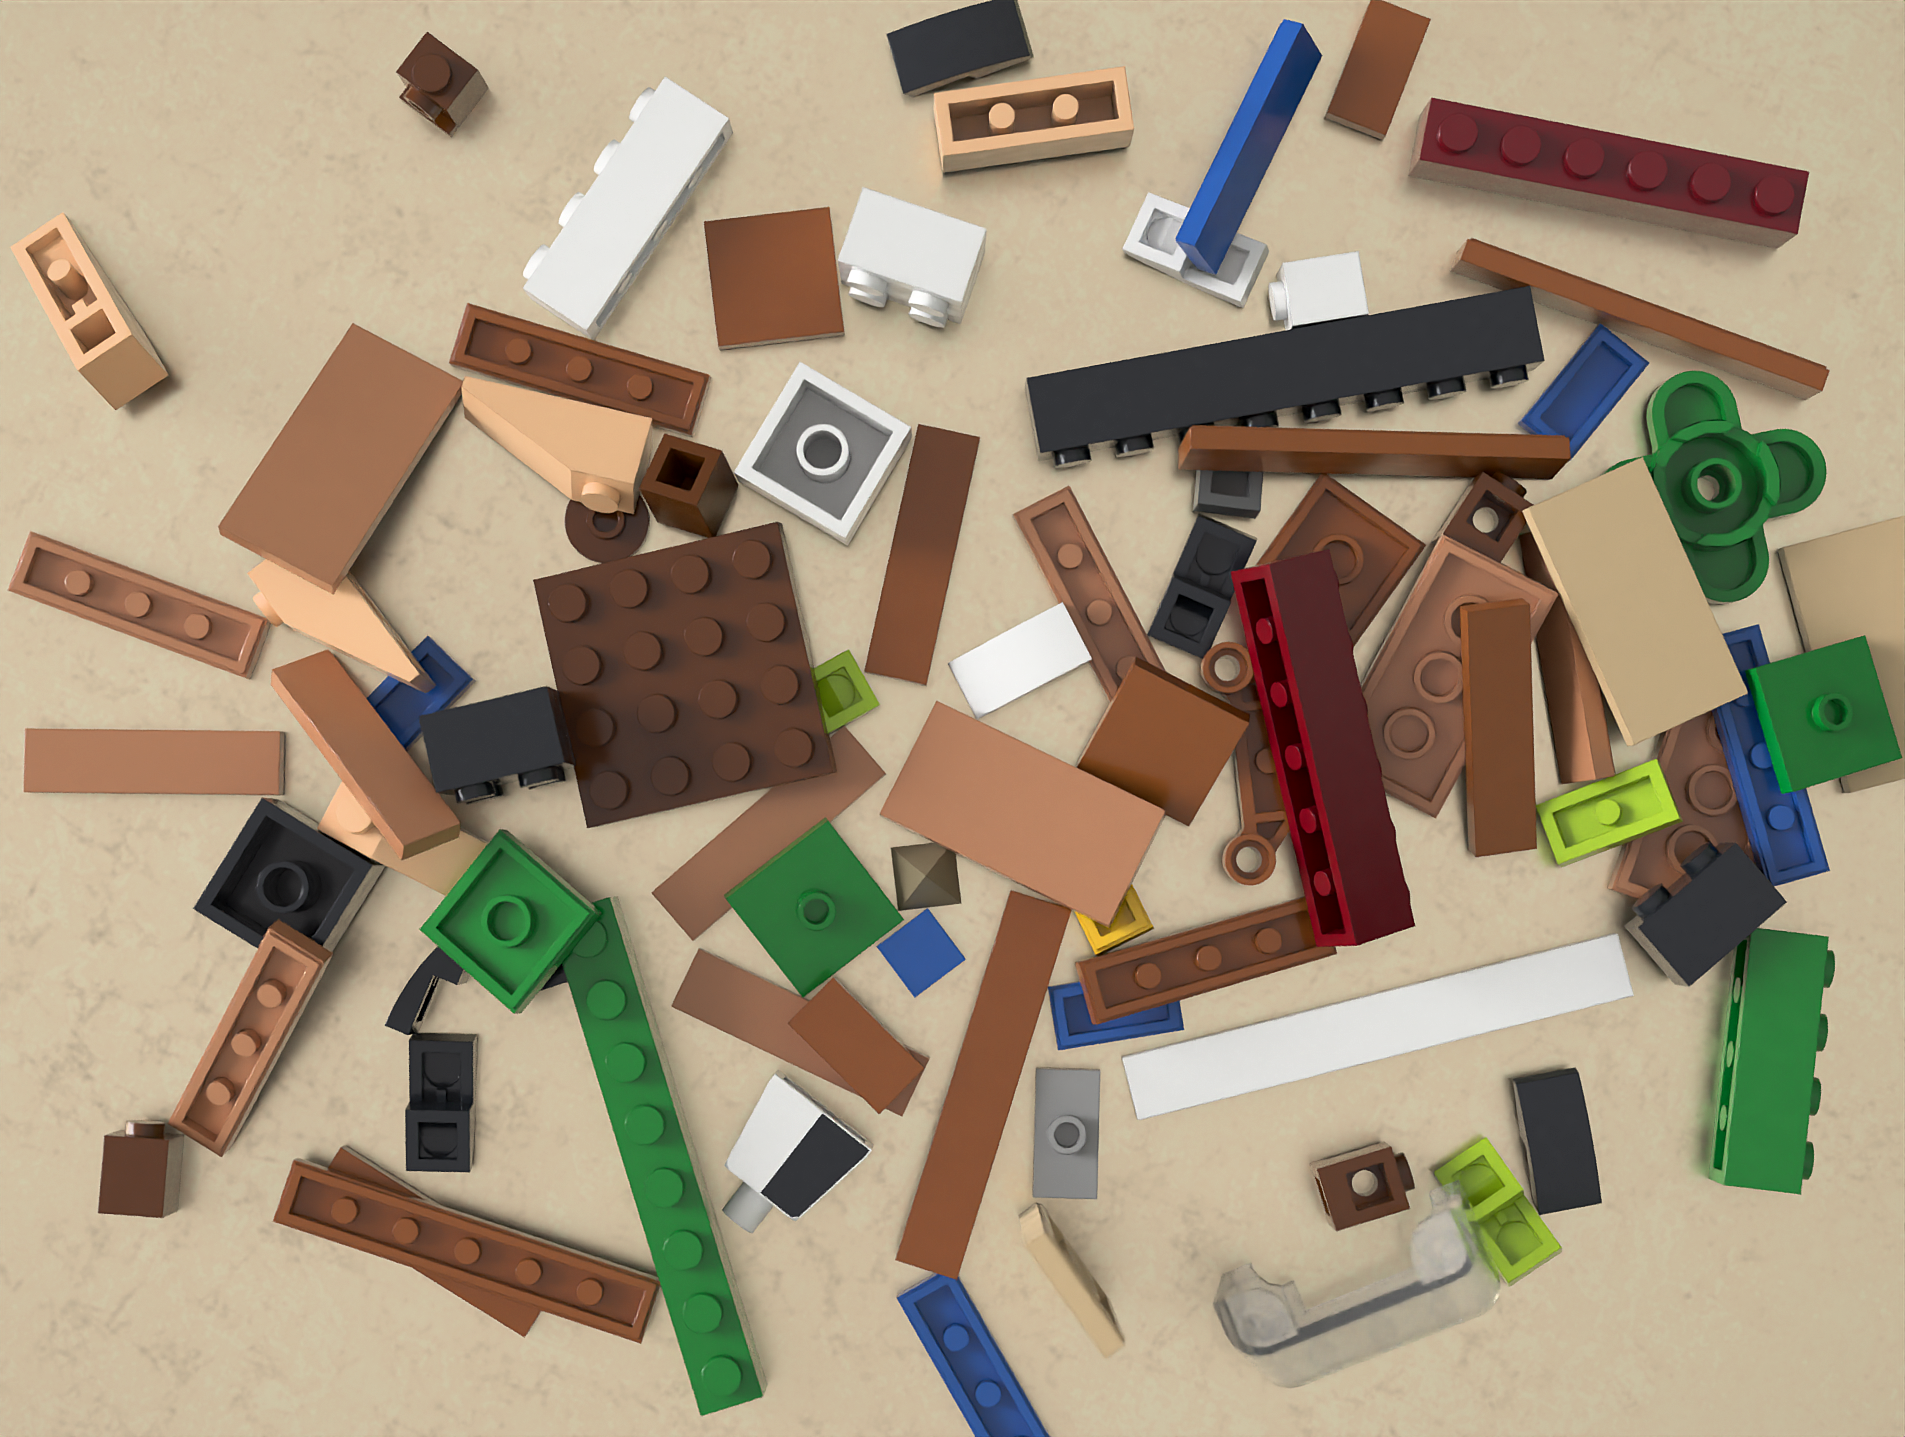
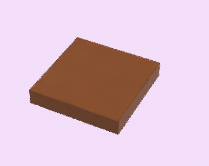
M830 207L704 221L717 341L720 350L845 335Z
M1321 473L1256 565L1329 549L1333 567L1338 576L1340 598L1354 648L1423 551L1426 544L1328 474Z
M1136 657L1081 754L1076 768L1166 810L1167 816L1190 826L1250 721V714Z

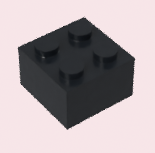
M548 686L418 716L435 791L439 794L454 795L456 803L466 802V805L503 797L502 785L519 781L520 788L528 787L529 790L559 784L566 781L564 770L576 766L560 693Z
M261 798L193 909L257 949L268 928L279 919L333 952L385 868V865L317 829L318 823L279 799Z

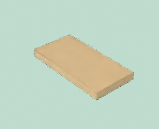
M1643 457L1522 510L1627 746L1643 742L1748 694Z
M1904 515L1777 549L1805 652L1852 638L1866 636L1902 755L1901 759L1840 777L1844 793H1852L1905 779Z
M1036 1202L1018 1215L1025 1247L1103 1357L1107 1359L1125 1346L1124 1341L1126 1340L1113 1305L1043 1205H1038Z

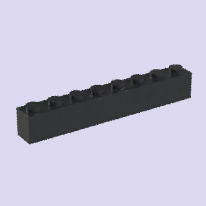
M1526 286L1028 377L1025 382V392L1038 461L1053 459L1054 468H1065L1092 461L1091 451L1115 447L1117 457L1137 455L1154 450L1153 440L1178 436L1180 445L1192 425L1233 426L1240 424V427L1277 428L1279 427L1278 417L1302 413L1304 422H1317L1342 415L1340 406L1365 401L1366 411L1382 410L1404 404L1403 394L1427 390L1429 400L1448 398L1467 392L1465 383L1489 379L1491 388L1513 386L1529 381L1528 371H1533L1545 360L1531 287Z

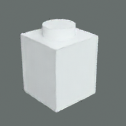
M1359 251L1282 263L1276 274L1277 282H1271L1268 285L1274 321L1283 319L1285 330L1362 317L1369 314Z

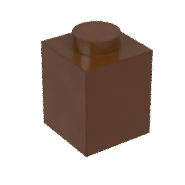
M664 433L639 490L658 523L710 538L716 536L739 484L722 450Z
M127 1120L125 1130L104 1135L98 1213L164 1218L177 1212L184 1134L165 1133V1122Z

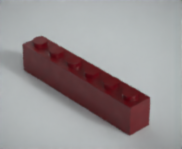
M1431 97L1419 117L1408 176L1778 249L1798 234L1809 171Z
M1330 550L1292 556L1232 571L1231 577L1316 946H1358L1414 927L1415 922L1410 904V891L1404 878L1396 843V829L1390 817L1382 782V768L1375 751L1367 716L1368 707L1361 690L1353 655V641L1348 632L1339 593V580L1333 567Z

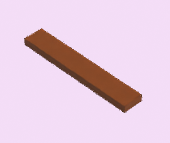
M1474 238L1467 239L1457 251L1450 271L1503 291L1530 286L1533 302L1596 325L1601 323L1607 329L1803 400H1807L1823 391L1830 371L1826 369L1827 366Z
M1192 425L1178 448L1179 470L1441 477H1476L1482 472L1492 477L1494 472H1500L1510 478L1553 479L1571 459L1570 441L1565 435Z
M1011 890L897 1251L896 1261L956 1280L958 1278L1072 911L1069 908Z
M301 1158L293 1160L273 1222L640 1344L644 1339L661 1287L659 1278Z

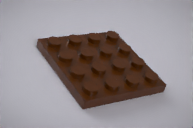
M777 521L533 580L556 688L560 693L576 766H574L587 828L600 827L837 772L782 523Z

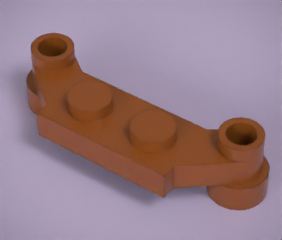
M1222 642L1213 646L1204 655L1201 662L1202 678L1205 684L1211 690L1220 693L1228 704L1250 714L1249 724L1233 750L1242 829L1238 836L1233 838L1225 847L1222 862L1225 872L1233 881L1242 885H1257L1266 881L1272 875L1276 866L1275 852L1290 829L1249 651L1238 643ZM1218 659H1228L1234 664L1235 676L1231 681H1224L1216 675L1215 663ZM1245 847L1252 849L1257 856L1256 866L1249 872L1242 871L1236 862L1238 852Z

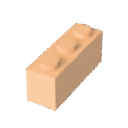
M1125 66L934 93V115L943 173L1130 147L1134 132Z

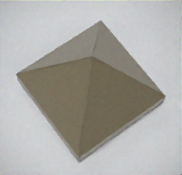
M936 843L891 848L898 911L961 904L956 854Z

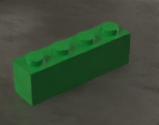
M1757 928L1733 949L1708 1179L1726 1186L1801 1195L1802 1180H1808L1812 1174L1814 1147L1812 1142L1807 1141L1809 1116L1817 1114L1821 1101V1083L1819 1078L1814 1077L1816 1052L1824 1050L1828 1036V1019L1826 1014L1821 1013L1823 988L1831 986L1835 972V955L1832 950H1828L1829 936Z

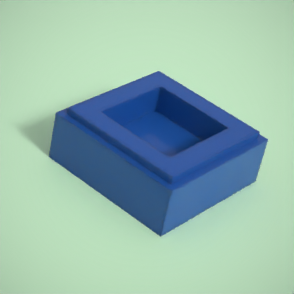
M928 908L876 946L914 998L966 960Z

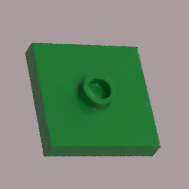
M1865 635L1744 670L1781 794L1795 792L1902 758Z
M826 817L724 894L725 899L802 998L904 921L903 917Z
M499 829L419 930L513 1014H520L602 912L508 830Z

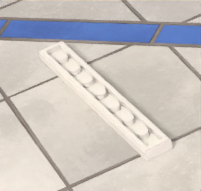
M1616 933L1122 1056V1061L1136 1117L1138 1120L1628 998L1634 996L1619 936Z

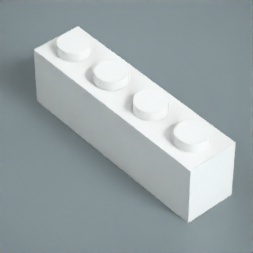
M664 77L656 91L648 87L639 96L629 115V119L634 122L621 143L613 139L602 151L594 167V172L599 174L586 195L577 192L570 199L558 222L563 226V229L550 248L543 244L535 251L523 272V276L528 279L523 289L531 300L592 340L596 338L733 134L728 117L667 77Z

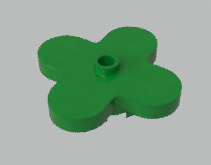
M1703 371L1682 372L1662 383L1650 398L1646 420L1652 445V454L1642 457L1707 602L1712 604H1729L1753 594L1761 586L1767 575L1769 552L1763 524L1770 519L1792 515L1813 504L1825 485L1827 475L1826 462L1817 444L1801 432L1791 429H1775L1750 434L1748 431L1743 430L1734 395L1721 379ZM1641 457L1621 461L1613 465L1612 467L1608 468L1601 475L1606 474L1612 470H1615L1621 466H1624ZM1699 478L1709 480L1714 487V495L1709 501L1699 492L1697 483Z

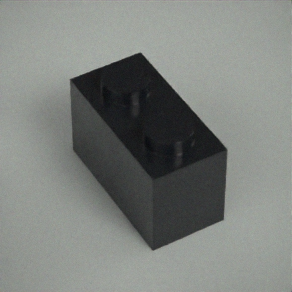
M1710 841L1703 844L1681 863L1680 867L1686 873L1668 889L1662 883L1656 885L1632 906L1637 915L1625 925L1626 929L1675 985L1690 987L1787 903L1784 897L1737 843H1720L1716 847Z

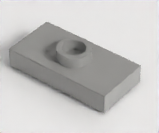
M1036 1067L1033 1198L1097 1199L1100 1069Z

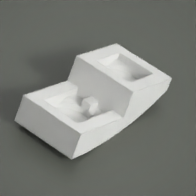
M1148 192L1122 248L1124 253L1181 282L1244 308L1269 253L1267 245L1236 233L1216 275L1198 270L1175 241L1190 208Z
M1062 602L949 662L948 665L974 716L978 720L1027 695L1034 689L1091 661L1092 658Z

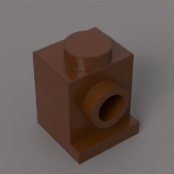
M429 32L424 34L396 71L406 86V89L399 96L400 100L449 137H452L489 88L477 68Z
M1482 472L1473 478L1446 522L1431 542L1436 545L1443 533L1501 563L1527 523L1522 510L1534 505L1524 499L1527 490L1514 479L1500 472H1494L1492 477ZM1477 510H1485L1492 515L1494 526L1490 532H1481L1474 526L1473 516Z
M1385 1142L1330 1159H1321L1310 1163L1328 1224L1335 1231L1410 1209L1405 1192L1414 1190L1415 1185L1408 1161L1403 1152L1393 1154L1392 1147ZM1362 1170L1370 1171L1374 1177V1185L1371 1190L1366 1193L1355 1192L1352 1187L1354 1175Z

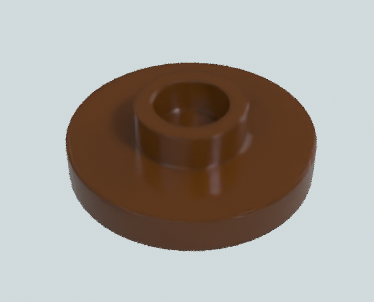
M640 494L634 514L618 510L613 513H601L589 509L582 502L574 500L569 501L565 512V530L569 541L581 555L597 563H606L635 555L645 543L650 529L649 511Z

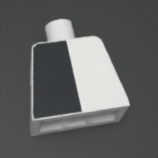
M778 1070L768 1082L724 1165L741 1179L743 1183L722 1211L733 1222L749 1233L755 1231L773 1206L790 1219L797 1221L872 1151L873 1144Z

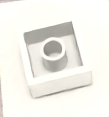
M863 187L838 258L841 283L851 287L849 295L861 302L877 307H885L888 299L911 307L909 316L920 322L941 328L945 327L947 320L961 324L985 255L987 229Z
M799 362L735 469L734 474L740 483L848 546L911 440L912 430L909 425Z

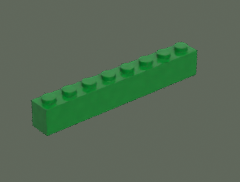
M618 896L608 897L591 903L602 914L562 962L697 1406L700 1415L704 1416L763 1397L767 1381Z

